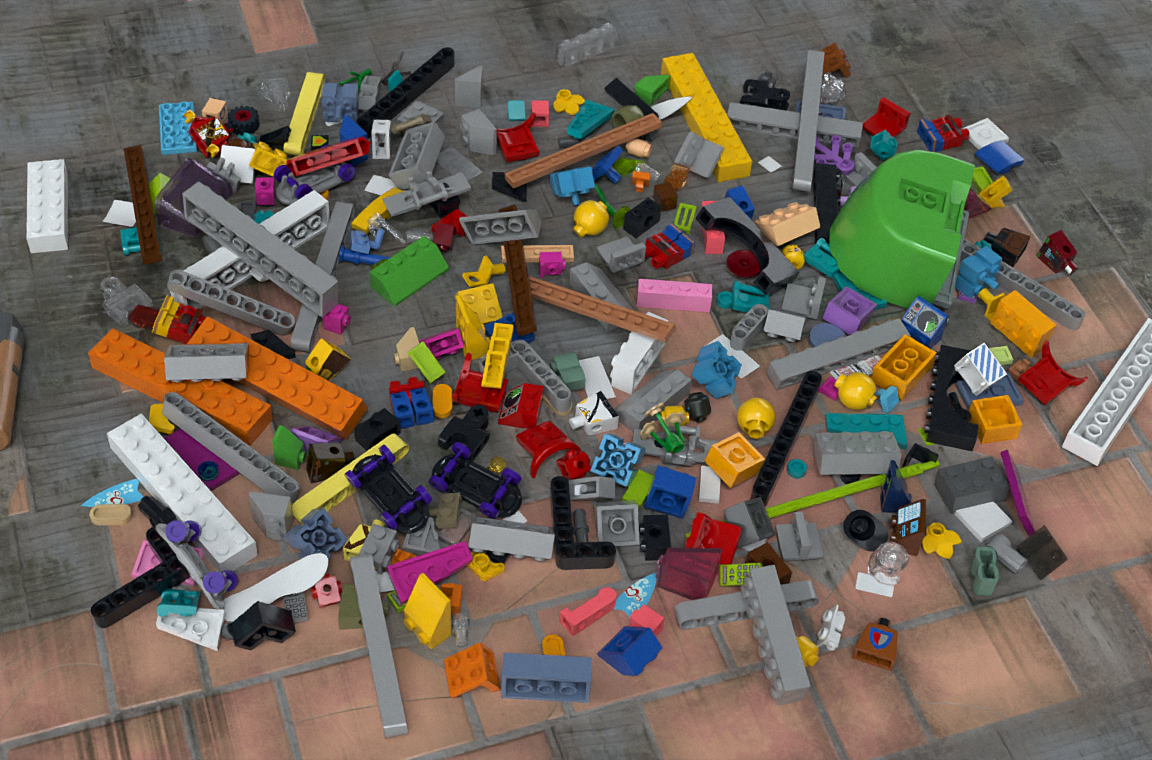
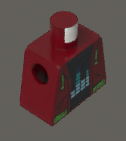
M1059 230L1049 235L1037 253V258L1054 273L1065 269L1071 275L1078 269L1073 263L1077 251L1064 232Z

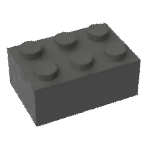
M993 457L940 468L937 471L934 483L951 514L955 513L956 510L990 502L999 503L1006 501L1010 488L1009 482Z

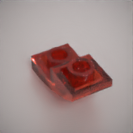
M137 305L129 315L128 320L142 328H145L146 325L153 328L159 310Z

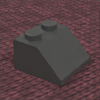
M761 497L743 501L724 509L726 522L742 528L738 548L776 535Z

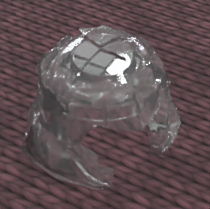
M829 71L826 74H822L819 104L825 102L827 105L835 106L846 97L845 84L843 81L835 78Z
M896 542L880 544L874 553L870 555L868 573L873 575L878 583L885 585L898 584L901 582V577L897 574L905 569L909 563L907 550Z

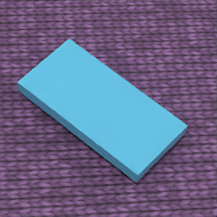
M184 101L181 103L159 105L162 155L197 152V145L188 133L192 123L187 124L185 122L187 118L183 117V114L188 110L194 112L193 102Z

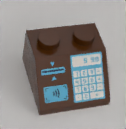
M920 499L901 506L897 509L896 515H892L890 527L894 528V532H891L890 544H893V553L918 555L925 535L926 499Z

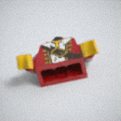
M191 110L186 111L183 114V117L187 118L185 122L187 124L192 123L188 133L206 158L221 156L222 145L228 142L230 138L229 133L233 132L232 124L227 122L222 125L216 117H199Z

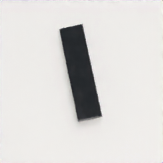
M615 78L604 88L620 105H634L642 110L644 116L653 113L659 118L657 112L619 79Z

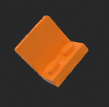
M481 642L444 659L449 694L452 698L481 685L493 693L501 689L494 652Z

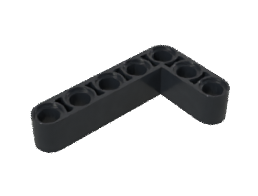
M563 476L554 477L551 480L550 503L552 527L555 533L554 553L556 566L561 570L607 569L612 567L615 563L616 547L613 543L607 541L574 543L569 482Z
M156 526L147 530L146 538L160 564L92 605L90 612L98 627H110L162 595L164 590L174 588L189 577V571L178 560L169 544L157 532Z

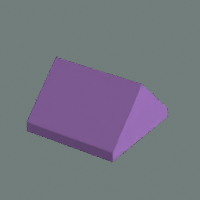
M308 425L292 428L291 431L292 434L304 443V449L307 454L309 444H341L343 440L341 437Z

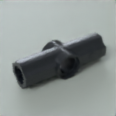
M146 495L138 504L139 510L149 519L152 527L159 523L168 525L170 522L177 520L173 511L169 507L164 508L153 496Z

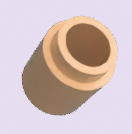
M634 138L627 141L626 149L629 154L648 158L652 145L647 141Z

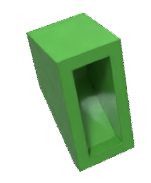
M645 76L635 84V94L651 106L669 89L670 76Z
M279 425L272 439L275 464L299 470L301 463H304L307 457L304 443L284 426Z

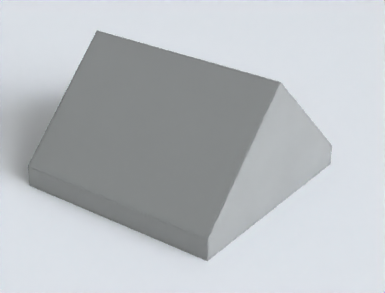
M480 65L455 79V105L481 108L483 67Z

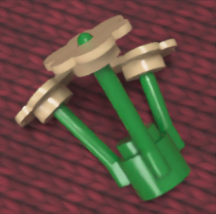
M660 403L647 411L645 416L657 417L668 435L665 438L666 442L656 434L658 424L655 421L646 423L640 432L642 440L653 437L665 448L667 453L675 454L685 447L684 443L686 440L682 435L679 425L686 420V416L682 412H674L663 420L660 412L664 404ZM667 426L675 427L678 435L671 433Z

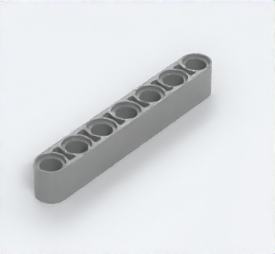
M174 270L169 275L167 287L171 292L279 335H288L295 324V318L288 312L182 270ZM177 279L181 283H175L173 280ZM191 287H197L199 290L195 291ZM209 294H215L217 298H213ZM227 301H233L235 305H230ZM245 308H250L253 312H248ZM263 315H268L271 319H266ZM281 322H286L289 326H284Z
M811 581L781 585L788 612L812 608L819 603ZM742 592L685 601L674 607L679 627L682 630L751 619L747 613L748 602L746 598H743Z

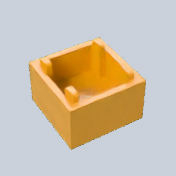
M1009 395L972 400L969 409L971 413L970 421L978 425L977 437L981 444L1018 438L1023 424Z
M738 432L712 445L704 461L732 488L756 476L765 458Z

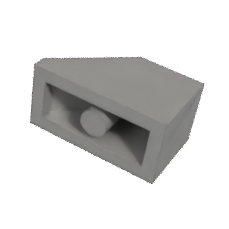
M597 476L569 480L570 500L600 501L615 499V479Z

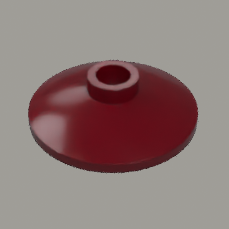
M737 250L732 252L727 258V268L736 276L748 278L760 272L759 263L751 251Z

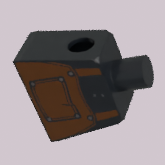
M1002 228L998 235L988 231L984 240L991 244L992 251L1002 257L1003 262L1014 268L1026 250L1031 236Z

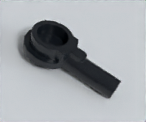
M951 392L948 396L954 411L960 417L970 422L971 413L961 407L956 393Z

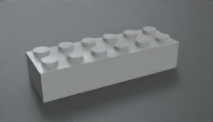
M775 565L750 569L743 586H741L743 598H746L748 602V616L752 618L754 623L752 627L754 637L758 638L760 644L758 646L759 655L761 658H764V673L771 683V697L775 699L777 706L802 701L811 686Z

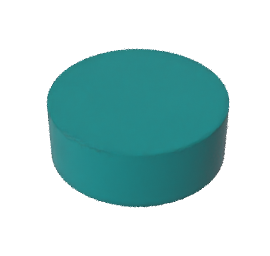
M728 291L720 292L716 299L717 305L723 309L732 308V293Z
M792 459L788 462L787 474L790 477L800 479L806 475L807 465L804 461Z

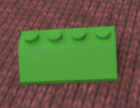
M423 236L369 272L370 287L393 306H397L447 272L449 266L437 245Z

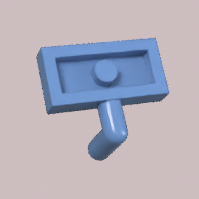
M378 228L374 242L369 241L368 234L366 235L364 231L350 230L348 236L350 249L369 254L370 248L380 249L385 230Z

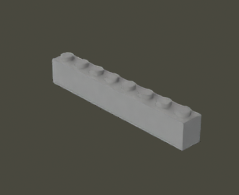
M729 103L727 116L735 130L798 139L800 113ZM818 116L816 136L819 139V143L832 145L831 137L839 135L841 137L840 146L850 143L853 145V148L858 149L863 123Z
M900 318L893 321L888 320L884 324L873 325L864 331H856L846 337L841 336L834 341L824 342L820 346L809 347L799 353H791L782 359L776 358L770 362L766 373L776 390H780L802 382L805 374L809 371H816L823 375L887 353L904 334L909 337L911 335Z

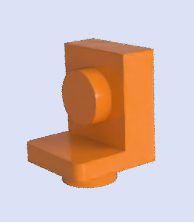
M442 583L441 591L451 601V617L460 618L463 598L462 585Z

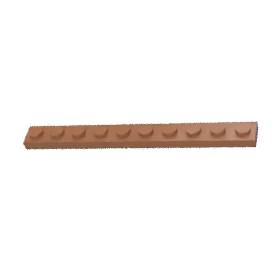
M653 113L507 172L505 173V180L513 188H516L662 127V121Z
M529 276L532 298L667 343L676 330V326L673 323Z

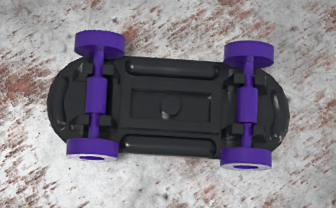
M455 442L451 447L455 454L451 453L444 456L432 469V476L428 482L433 488L443 493L446 491L448 493L460 492L462 500L479 508L489 518H507L514 515L520 509L522 495L517 485L522 480L521 476L509 468H505L501 473L502 476L468 459L471 451L459 442Z
M382 445L379 448L382 456L376 454L367 456L354 466L353 471L349 470L344 475L355 490L360 489L378 509L382 520L389 529L407 534L416 533L426 525L429 519L428 504L433 500L422 485L415 489L392 465L396 461L392 452L386 445Z

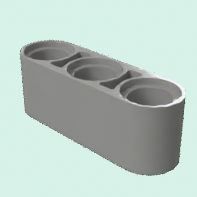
M762 304L754 305L733 328L730 341L731 348L736 351H742L765 326L768 314L766 306Z

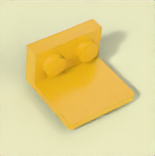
M259 141L258 144L254 142L253 147L255 151L248 166L274 177L276 168L280 165H286L287 155L276 148L275 151L271 150L269 145Z
M493 283L456 293L455 300L456 296L460 295L478 316L480 324L503 318Z

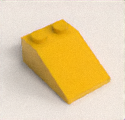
M457 295L456 328L459 329L464 344L462 351L464 356L467 353H471L472 360L481 358L487 354L490 339L485 337L484 324H480L478 316L461 296Z
M421 573L404 608L403 622L408 630H413L417 634L421 644H426L432 650L451 636V601L424 573Z

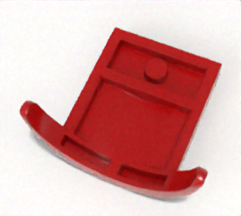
M535 112L524 123L509 129L496 128L497 142L506 162L539 156V149L530 131L536 119Z
M1048 340L1042 346V359L1018 378L1044 405H1047L1070 386H1078L1088 379L1087 376L1078 378L1065 372L1054 360L1050 352Z
M467 353L456 389L452 393V401L471 407L474 405H484L488 411L498 413L508 385V379H503L501 389L482 387L483 373L470 370L472 354Z
M550 420L516 435L517 442L533 457L530 468L531 478L536 477L540 465L551 454L563 449L581 451L580 447Z

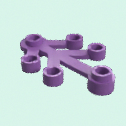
M839 135L831 137L832 151L819 143V139L816 136L815 150L817 149L823 154L814 153V161L822 164H835L836 169L841 174L852 173L855 167L854 162L850 160L853 145L850 143L843 144L842 152L844 157L842 159L838 156L839 146L841 145V137Z

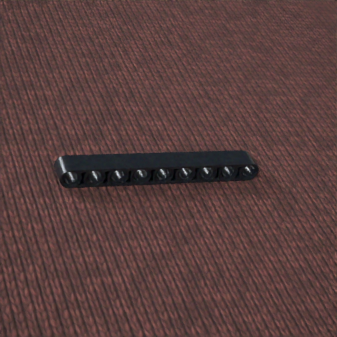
M450 47L442 48L356 120V124L367 133V139L372 137L374 120L391 121L455 66V51Z
M809 371L805 374L753 485L751 499L761 497L765 507L772 496L819 393L822 376L816 371Z

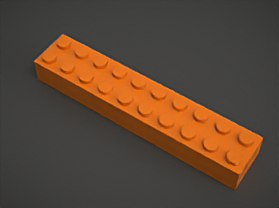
M208 316L187 343V345L248 343L247 377L238 380V382L344 440L348 439L368 410L363 399Z
M114 328L88 352L93 369L162 403L167 393H178L249 446L273 420L270 404L223 381L203 379L202 381L194 382L191 379H187L181 382H172L171 380H166L165 353Z

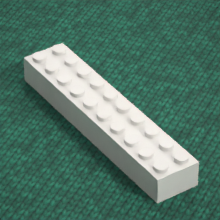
M314 190L270 218L262 221L259 225H263L267 231L277 235L281 241L291 245L295 250L328 228L330 221L329 203ZM223 246L192 266H189L184 272L231 290L252 277L249 274V270L253 267ZM177 279L173 280L175 283H181ZM191 287L195 291L199 290L197 287ZM171 292V297H174L173 301L185 306H192L195 309H201L206 306ZM209 294L211 297L217 298L215 294Z
M1148 318L1074 423L1062 447L1096 466H1098L1152 386V319Z
M142 413L107 433L110 448L164 508L169 507L179 521L192 520L199 523L202 530L201 535L192 543L201 549L204 557L216 571H234L258 556L255 540Z

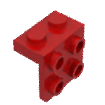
M883 97L880 99L877 113L863 123L862 129L872 135L886 130L895 138L907 128L910 112Z
M697 512L696 517L692 521L690 537L687 538L685 543V552L699 559L721 565H731L742 528L737 525L714 520L704 513Z

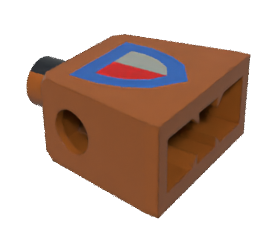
M879 618L877 624L872 622L867 624L856 644L852 659L892 671L896 660L898 632L889 628L890 620Z

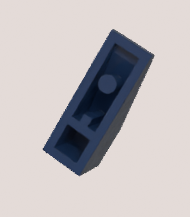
M890 460L880 493L881 512L896 513L899 507L910 504L912 501L911 493H908L907 484L895 460Z

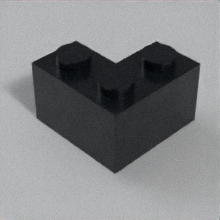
M260 601L254 603L230 624L234 645L248 650H253L265 639L283 643L296 632L291 610Z

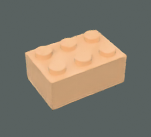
M798 202L790 203L784 209H776L770 215H762L758 220L754 221L755 225L775 246L820 228L816 207L808 206V204L801 205Z

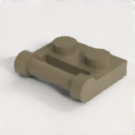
M420 114L417 115V118L400 124H393L390 127L394 135L399 133L405 135L407 129L431 123L432 119L429 115Z

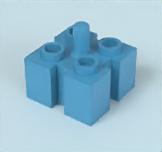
M580 167L549 174L553 195L558 194L559 197L571 196L573 205L580 204L578 193L590 192V188L595 187L591 167Z
M985 246L977 251L975 256L970 255L962 260L959 268L960 275L957 276L955 288L969 298L979 295L978 293L984 288L989 287L996 290L999 287V284L996 282V276L1001 269L1002 257Z
M719 341L701 347L697 358L699 363L695 364L692 376L701 385L705 384L706 390L715 399L733 393L737 382L734 377L739 375L742 366L733 355H727L728 350Z
M612 433L604 434L599 447L600 450H603V453L595 457L590 471L603 477L613 475L615 482L624 486H630L638 471L634 469V466L641 463L646 448L633 442L626 443L625 445L623 444L624 438Z

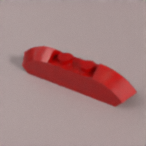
M363 136L345 140L287 160L286 166L291 169L294 176H299L368 154L371 142Z

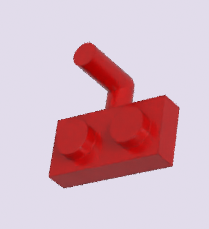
M456 209L438 221V223L454 225L458 235L461 237L466 236L459 218L468 216L460 210ZM437 222L431 226L433 233H435Z

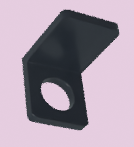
M915 443L905 457L902 467L908 466L912 458L922 463L929 461L936 463L939 455Z

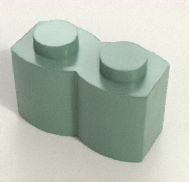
M575 352L552 356L550 368L570 391L585 388V374Z
M977 547L971 562V572L974 576L972 585L976 595L991 596L999 578V572L995 566L997 556L992 547Z

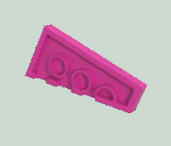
M466 541L389 565L386 570L402 606L408 602L421 573H424L436 585L472 563L473 557Z

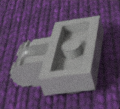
M221 157L217 165L209 162L206 166L205 178L236 193L239 190L241 178L233 173L235 164L231 162L227 166V170L223 169L225 164L224 158Z

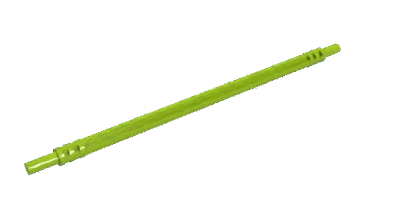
M939 460L936 463L933 461L922 464L918 462L902 467L899 470L903 478H910L911 476L923 474V471L939 467L940 463ZM886 474L866 478L765 509L769 519L881 486L884 484ZM691 532L684 534L685 540L690 537Z

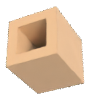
M209 98L202 110L203 117H216L221 124L228 114L226 101Z

